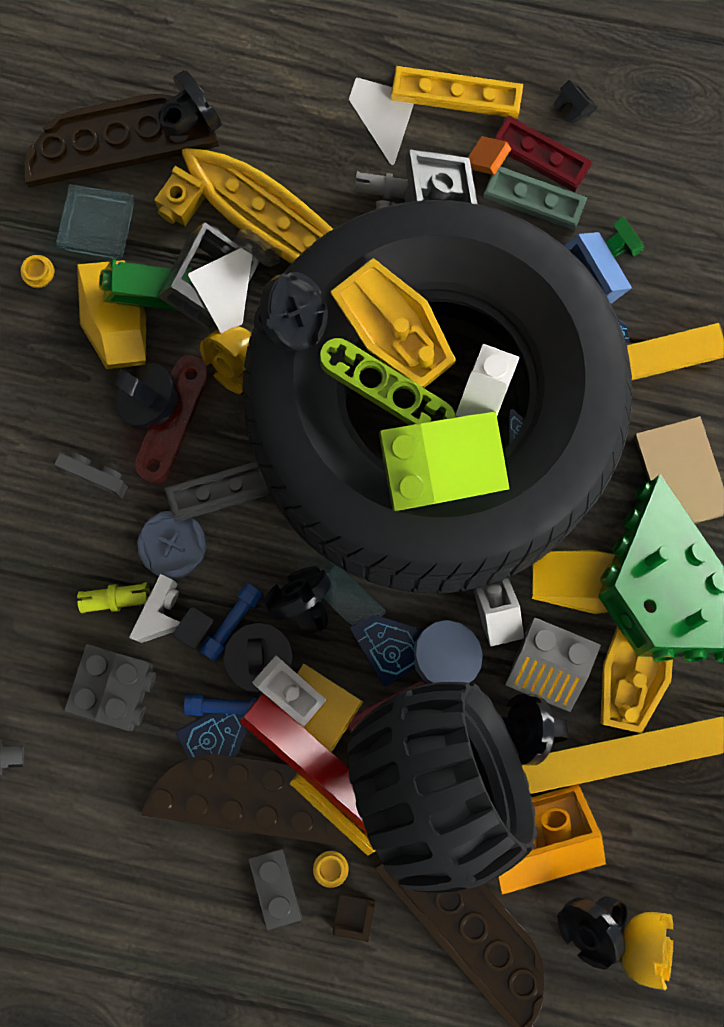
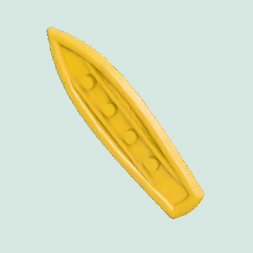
M194 148L182 150V155L190 174L203 182V194L207 200L238 229L289 263L295 262V259L310 245L333 230L328 223L284 186L251 165L225 154Z

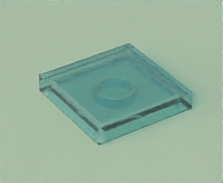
M69 184L56 241L57 248L122 260L135 203L134 195Z

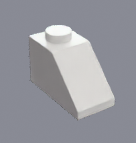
M508 578L473 589L481 622L490 646L524 639L520 605Z

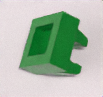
M624 216L613 223L616 234L605 243L614 258L626 250H629L633 257L644 250L643 242Z

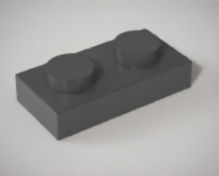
M74 452L71 457L62 453L59 454L54 465L61 472L123 498L128 486L120 479L121 473L106 466H103L101 471L91 467V460Z
M284 848L249 858L267 930L301 921L303 918Z

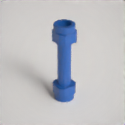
M246 583L237 594L239 600L212 638L207 636L199 651L216 662L225 651L224 643L249 608H255L264 594L251 584Z
M186 694L184 714L203 716L204 713L245 715L257 698L252 697L251 701L206 699L205 695Z

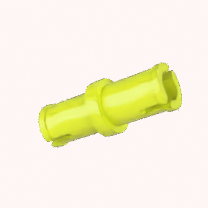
M147 582L118 587L117 584L108 585L107 589L79 591L77 598L82 599V601L77 602L79 611L82 614L110 609L111 612H117L121 610V607L146 604L149 598L147 595L151 593Z

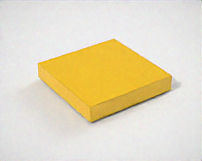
M303 664L297 674L326 699V702L303 728L332 753L363 701L313 668Z

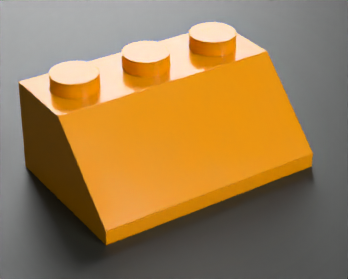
M579 784L531 797L536 815L537 838L533 842L535 847L516 866L497 877L502 895L606 864L602 835Z

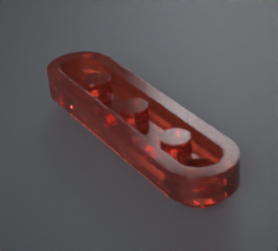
M184 356L174 365L172 374L178 381V384L175 383V392L179 394V401L174 412L165 423L161 425L155 423L149 426L136 458L135 467L137 473L146 482L159 483L168 477L208 380L207 367L204 361L197 356ZM189 371L198 372L197 377L192 380L187 379L186 375ZM152 462L160 463V468L156 472L149 471V465Z

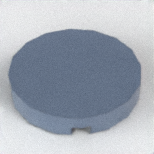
M172 511L160 512L145 523V527L142 529L141 534H139L137 541L138 554L145 567L157 576L162 574L170 579L183 578L194 572L204 559L207 549L206 536L200 524L193 518L175 522Z
M449 620L435 622L424 629L414 643L415 669L427 684L438 682L470 683L476 678L481 669L483 653L480 642L474 633L461 623Z

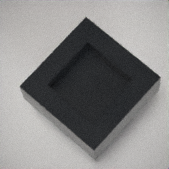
M568 80L560 88L562 92L554 103V107L559 111L567 104H573L571 113L565 118L569 123H575L585 116H590L598 108L581 86L571 80Z

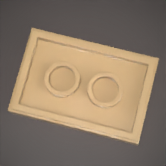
M700 416L634 435L648 483L661 474L694 524L724 516V486Z

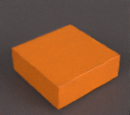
M481 136L468 157L470 158L471 170L495 175L511 150L509 144L506 141Z

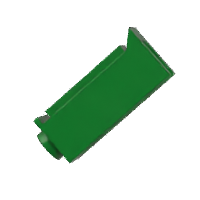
M112 259L107 267L101 270L99 276V289L104 290L103 302L178 311L157 297L172 269L126 262L116 264V259ZM191 266L185 271L181 279L192 286V281L188 276L192 272Z

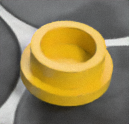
M32 255L24 260L20 272L22 279L27 285L33 288H42L52 281L55 271L53 264L48 258L42 255Z
M323 852L314 862V877L324 887H338L348 876V862L339 852Z

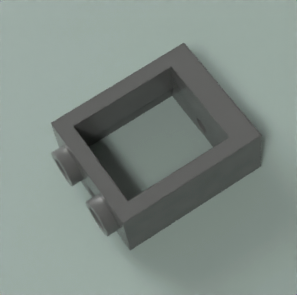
M204 222L190 234L157 297L212 333L218 327L196 288L181 278L198 247L217 260L243 246L235 244L225 237L221 230ZM252 256L249 281L259 263V260Z

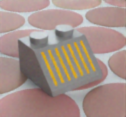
M533 618L529 622L505 686L524 694H536L544 698L547 703L571 712L590 675L601 644L540 619Z

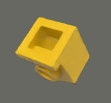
M175 166L172 170L173 174L154 201L158 208V214L163 219L172 224L177 221L186 227L206 198L203 194L204 184ZM178 193L182 195L180 198L175 199Z

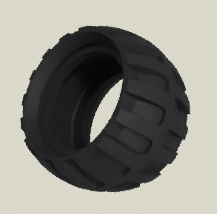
M438 682L406 690L373 709L352 730V739L348 743L347 754L349 755L350 764L348 769L349 778L353 786L356 808L359 817L362 818L373 850H376L389 875L394 876L403 888L425 893H446L477 887L509 871L534 849L535 845L533 842L537 838L536 815L529 791V783L520 762L518 751L514 742H512L501 715L498 714L487 694H484L476 684L468 682Z

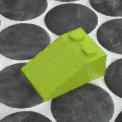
M496 411L397 427L379 432L393 511L510 489Z

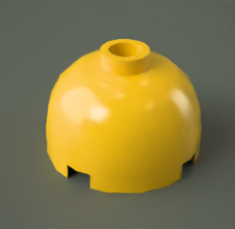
M240 326L230 328L222 334L217 329L200 343V352L205 365L208 366L212 363L218 371L213 375L216 380L236 394L243 392V370H246L244 362L247 346H250L249 339L252 331L250 332Z
M644 912L635 915L625 926L624 933L622 934L625 942V952L621 957L622 966L628 977L640 985L654 989H667L665 981H669L673 940L666 936V929H673L671 914Z

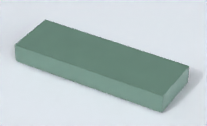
M501 166L495 175H491L483 196L485 199L574 231L588 198Z

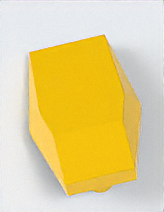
M371 259L331 291V295L365 348L386 365L421 387L425 388L455 364L456 359L428 301L376 259Z
M125 260L116 261V264H118L119 262H125ZM110 262L78 264L80 325L105 368L114 369L145 364L146 312L144 307L103 302L104 290L99 289V276L101 270H104Z
M597 550L550 551L532 565V599L592 614L608 612L598 597L603 585L600 582V578L607 566L612 564L615 555Z
M645 608L647 612H653L652 609ZM618 626L603 663L601 724L642 733L671 682L673 659L655 662L652 657L637 656Z

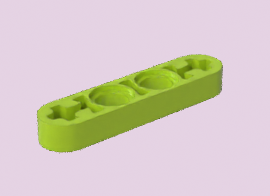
M333 338L323 345L320 352V365L328 375L405 423L414 425L431 422L430 416L421 412L419 419L412 416L418 410L422 399L428 402L424 410L434 415L439 410L444 413L442 420L455 418L453 408L446 401L349 341L342 338ZM339 349L345 352L344 360L351 365H354L356 358L361 361L356 366L352 378L346 375L349 373L350 367L343 362H338L336 366L330 364L331 356L328 354L329 352L337 353ZM367 368L377 370L381 375V383L375 388L365 387L359 378L363 370ZM399 389L409 390L413 393L414 404L407 409L396 406L393 401L395 391Z

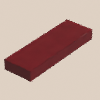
M509 115L493 138L506 141L509 144L511 150L508 156L573 192H576L593 162Z

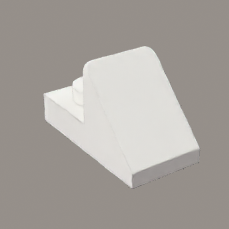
M483 344L473 371H471L455 418L494 411L498 415L520 357Z
M160 574L129 638L143 643L175 631L180 622L164 615L166 608L170 610L173 607L179 591L175 590L178 584L174 580Z
M277 656L270 661L252 682L303 727L326 702V699Z

